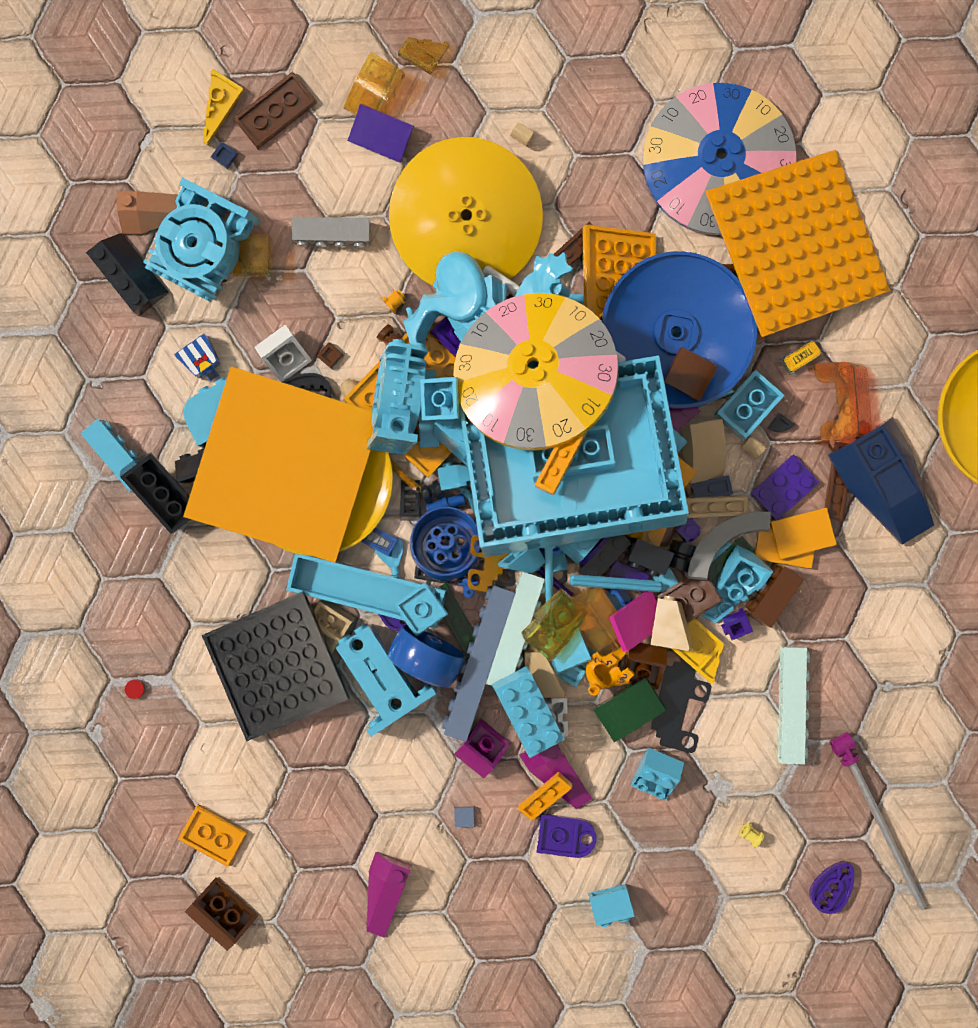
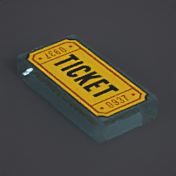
M813 338L781 358L780 361L789 375L822 356L823 353Z

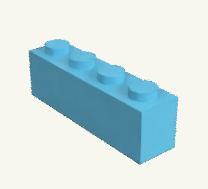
M97 419L80 434L127 490L134 493L120 478V471L134 459L138 458V456L132 449L128 450L124 445L126 444L125 440L119 434L115 435L112 431L114 429L107 420Z

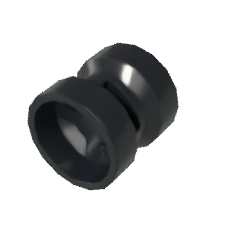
M438 479L432 481L429 485H420L426 503L432 502L434 498L440 499L444 497Z

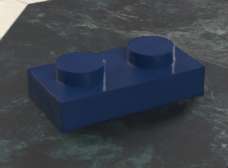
M729 475L691 484L693 497L733 494Z

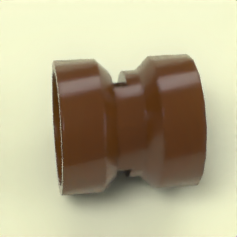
M387 324L376 338L387 346L389 342H393V339L400 340L403 336L395 333L393 327Z

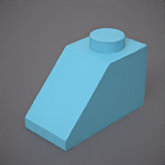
M539 549L510 553L498 565L499 567L535 573L540 570L541 566L545 563V559Z

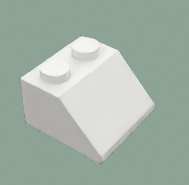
M286 325L255 346L262 360L280 382L291 377L312 361Z

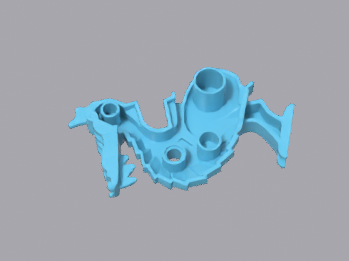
M452 251L444 255L437 265L436 279L433 284L437 294H424L416 311L410 307L406 308L408 318L404 320V326L410 344L422 343L426 348L428 332L439 316L448 317L455 330L454 333L462 341L469 328L482 314L506 300L507 285L500 283V279L492 275L485 278L477 261L466 253ZM563 252L558 257L553 253H549L546 258L536 256L534 272L526 276L515 297L532 293H548L568 298L570 296V288L566 286L562 276L571 273L573 267L567 264V255Z

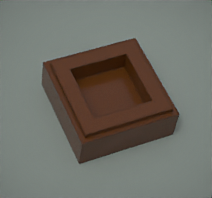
M330 342L317 355L330 369L344 356Z

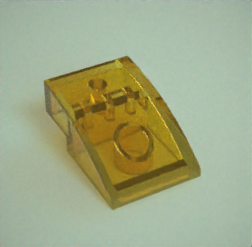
M370 52L344 104V109L356 115L359 105L363 104L385 113L396 95L397 88L405 77L404 71Z
M560 589L533 615L535 619L521 632L526 642L549 661H552L572 639L588 612L564 590Z

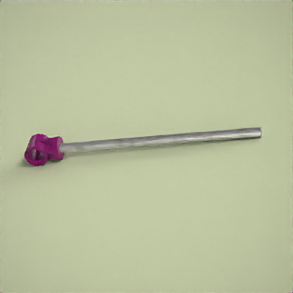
M848 732L829 740L838 758L843 757L840 760L842 766L850 767L919 909H925L927 906L856 764L860 757L858 753L852 752L856 749L855 742Z

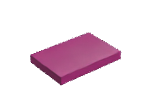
M644 592L609 616L623 652H628L652 635L657 601L653 592Z

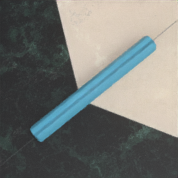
M576 574L570 576V584L572 586L660 592L662 583L653 580Z

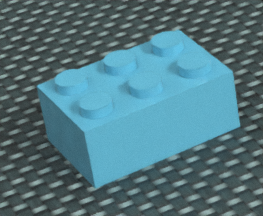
M754 370L717 410L714 416L717 419H723V424L741 440H744L784 397V394L757 370Z

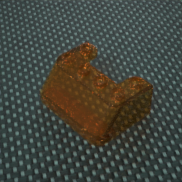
M853 362L821 363L810 366L808 372L815 371L818 381L822 383L835 382L838 421H828L822 424L820 427V438L815 439L814 443L853 441L872 430L867 368L863 364Z

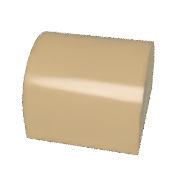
M517 122L510 136L527 147L534 137V132L520 122Z
M748 436L741 445V448L755 459L766 449L763 444L752 436Z

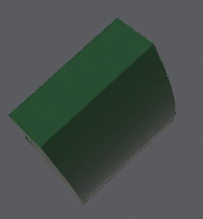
M647 677L615 693L611 698L594 708V712L613 742L627 736L666 711V707Z

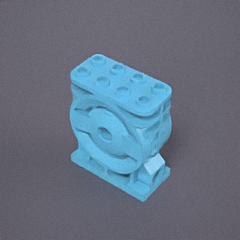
M182 177L179 182L182 188L175 200L177 208L170 212L160 224L154 240L156 247L154 250L149 249L148 252L152 255L149 261L144 259L143 263L146 264V269L209 302H212L213 299L217 301L218 297L215 294L218 289L222 291L223 287L220 286L222 280H227L228 275L237 264L240 253L239 241L247 239L253 226L258 227L261 220L248 210ZM205 201L209 202L207 207L203 206ZM226 213H230L227 221L223 219ZM196 219H204L207 222H209L216 233V237L209 226L200 221H196ZM216 238L217 241L223 243L222 247L216 245ZM197 240V245L192 247L193 241ZM174 254L176 255V257H177L179 260H181L182 262H184V263H186V264H188V265H193V266L200 265V266H197V267H186V266H183V265L179 264V263L175 260ZM209 260V261L213 262L214 264H213L212 266H210V265L206 264L205 262H207V261Z
M393 339V342H389L381 354L372 408L373 433L367 441L366 449L405 455L417 443L418 435L413 434L416 428L421 409L420 379H425L426 360L424 358L428 353V349L424 347V344L413 343L411 345L405 344L403 340Z

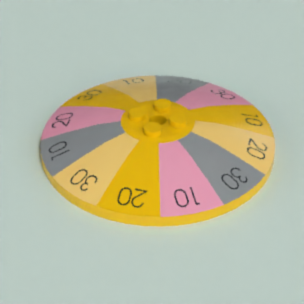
M532 293L502 301L487 310L472 324L457 351L454 363V377H458L459 403L468 419L481 433L499 444L514 449L544 450L561 446L577 439L592 428L603 416L616 389L618 359L610 333L591 310L577 301L564 296ZM533 360L539 362L537 368H528L529 362Z

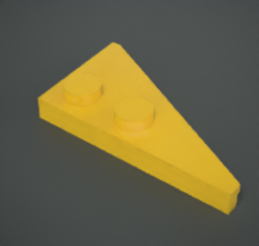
M213 68L211 70V83L208 90L209 99L207 100L205 115L206 124L203 131V143L207 146L244 92L242 87Z

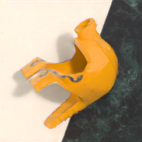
M621 647L609 654L596 652L591 656L592 660L588 661L585 671L587 680L590 683L588 692L591 695H598L602 689L631 683L630 678L634 676V672L628 667L623 671L618 667V663L626 654Z

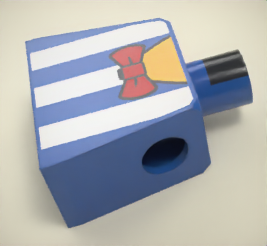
M202 334L174 354L197 378L200 379L205 375L210 383L220 377L214 368L219 366L221 362L206 334Z

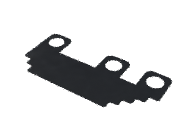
M682 658L680 662L674 661L673 666H666L659 698L666 707V711L653 719L651 729L657 731L656 737L660 738L659 744L661 746L693 753L698 742L697 734L681 730L688 700L690 698L706 702L709 699L711 685L708 682L694 679L696 670ZM704 685L707 689L706 695L703 697L696 696L694 692L695 687ZM690 736L693 738L694 744L691 748L683 747V737Z

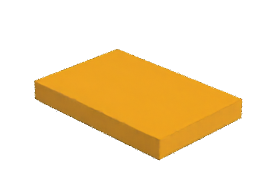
M827 508L770 522L779 559L837 545Z
M771 526L769 532H758L755 555L762 561L812 569L814 551L779 559Z
M197 805L178 840L229 867L248 832L204 807Z

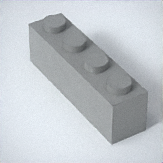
M292 217V241L299 247H308L309 244H316L317 247L335 245L338 248H345L347 245H354L356 248H365L366 245H370L371 222L369 218Z

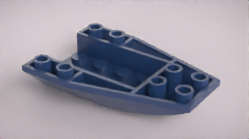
M891 417L855 441L843 445L828 454V457L846 488L903 545L933 527L934 522L913 451L896 421Z

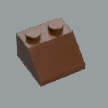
M640 642L626 652L623 670L628 667L634 672V676L630 678V684L647 677L652 687L658 689L667 666L668 648Z

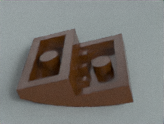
M680 347L664 378V383L674 390L682 392L693 400L700 402L717 366L701 356Z

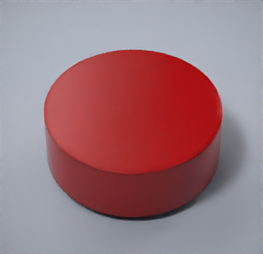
M139 679L130 680L125 685V693L131 699H137L145 692V684Z

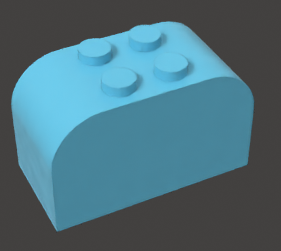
M226 377L215 381L216 385L210 388L205 386L199 389L198 394L192 396L184 406V420L199 447L205 448L227 380Z

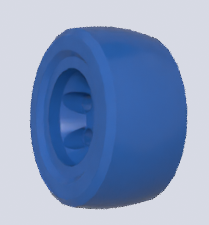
M440 507L425 513L415 524L410 536V551L416 566L428 577L442 582H452L467 576L469 570L475 569L481 557L473 556L470 552L471 539L473 536H478L475 520L467 513L452 507ZM448 529L456 530V532L451 534L448 532ZM440 530L441 533L435 536L434 534ZM461 538L465 542L463 545H458L457 540ZM444 539H449L450 545L446 546L444 544L442 546L441 544ZM479 540L474 543V550L477 553L482 552ZM430 543H435V544H436L435 549H433V550L429 549V548H428L429 544H430ZM453 552L459 553V557L456 559L452 558L451 555ZM439 554H443L445 558L444 560L439 561L437 559V556Z
M402 625L388 652L390 661L398 668L423 682L441 688L452 686L465 660V655L447 641L427 631L422 632L416 637L408 625Z

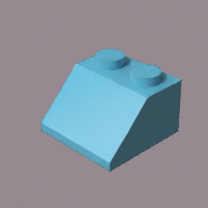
M458 377L420 379L422 420L459 419Z

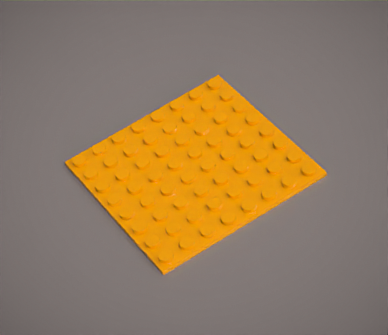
M836 150L705 191L761 337L891 291Z
M231 366L183 517L335 563L370 454V450L366 448L367 441L373 433L372 411Z

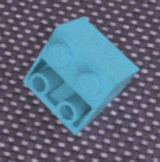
M648 748L639 763L631 786L666 801L681 779L684 762Z
M625 884L588 893L596 926L607 927L612 922H627L631 920V917H635Z

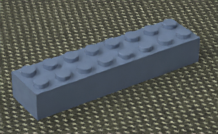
M494 584L492 588L488 587L485 599L488 601L486 606L482 605L479 618L482 619L480 625H475L472 635L475 636L474 643H469L466 652L469 658L468 661L464 660L461 668L462 679H457L454 692H457L456 697H451L448 710L451 711L450 715H445L442 729H445L444 735L464 742L467 741L516 594L515 591Z

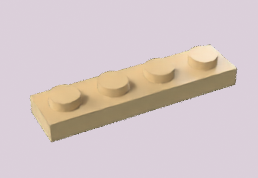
M748 496L686 497L689 512L688 518L746 514Z

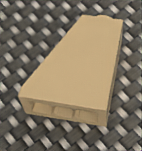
M664 596V599L658 598L651 645L693 652L694 647L682 603L676 601V597Z
M530 645L525 650V666L531 672L543 698H565L566 686L560 674L555 673L545 647H541V645Z

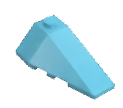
M452 462L441 464V468H437L442 492L471 486L468 466L452 465Z
M736 545L714 584L723 602L700 616L717 623L733 611L737 604L747 600L750 594L760 590L773 573V570L754 553Z

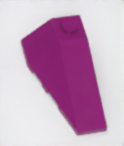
M558 744L529 758L526 751L519 754L529 772L543 783L547 782L558 772L572 783V789L564 794L562 798L575 809L592 800V797Z
M375 852L369 868L367 932L385 938L410 873L411 864Z

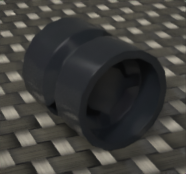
M672 539L670 550L674 555L669 567L688 572L691 562L689 558L693 556L696 546Z

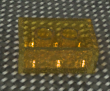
M586 587L564 602L597 651L618 639L609 618L617 610L602 588Z

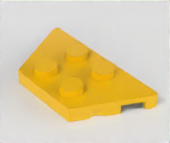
M694 619L687 623L694 647L693 652L671 649L709 683L713 684L724 643L698 620Z

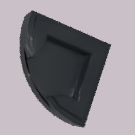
M778 413L767 429L773 432H784L795 424L781 413Z

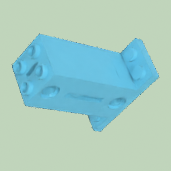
M365 623L354 630L356 633L354 636L351 637L348 634L339 640V646L336 649L379 713V716L370 721L367 733L372 737L434 696L438 689L436 686H429L427 683L416 692L403 671L390 661L388 657L389 650L373 625L367 626ZM356 639L363 642L362 648H358L355 645ZM394 698L400 699L401 702H402V705H400V706L395 705V704L393 703V699H394Z

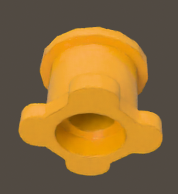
M393 289V292L386 298L384 296L381 297L394 314L396 313L395 309L402 304H406L404 302L406 297L400 290L395 291Z

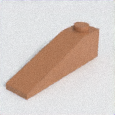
M117 191V212L122 234L143 235L148 233V231L159 228L164 218L177 208L175 200L178 194Z

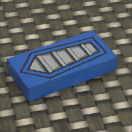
M375 527L361 542L389 557L398 539Z

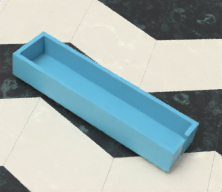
M295 554L286 590L295 593L304 591L310 597L404 620L394 604L423 583L338 561L334 563L314 556ZM429 585L444 606L448 589ZM440 620L432 625L431 628H438Z

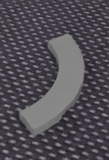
M771 512L741 514L713 528L696 548L689 565L687 579L707 580L708 571L715 555L734 538L742 534L769 532Z

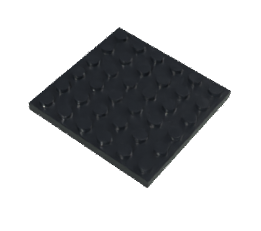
M304 591L202 635L246 742L350 699Z

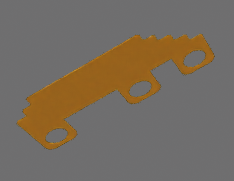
M473 536L470 552L473 556L485 558L484 571L469 570L468 587L472 590L487 592L488 586H492V582L497 580L498 574L502 575L503 569L507 570V568L499 567L498 563L508 556L509 553L484 557L483 552L477 553L474 550V543L479 540V536ZM475 573L480 576V584L478 586H474L471 583V576Z

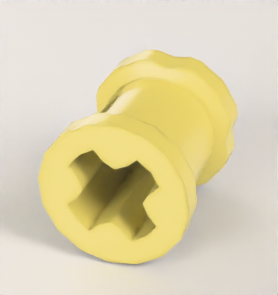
M749 822L739 832V837L747 839L754 848L760 845L765 836L764 833L754 829Z

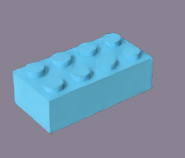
M527 666L491 684L529 758L565 740Z

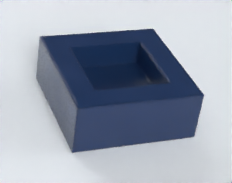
M221 141L211 155V158L228 170L238 156V153Z

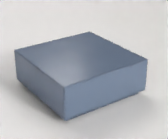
M474 806L454 807L455 827H474Z

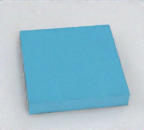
M427 582L394 604L416 637L448 615V612Z

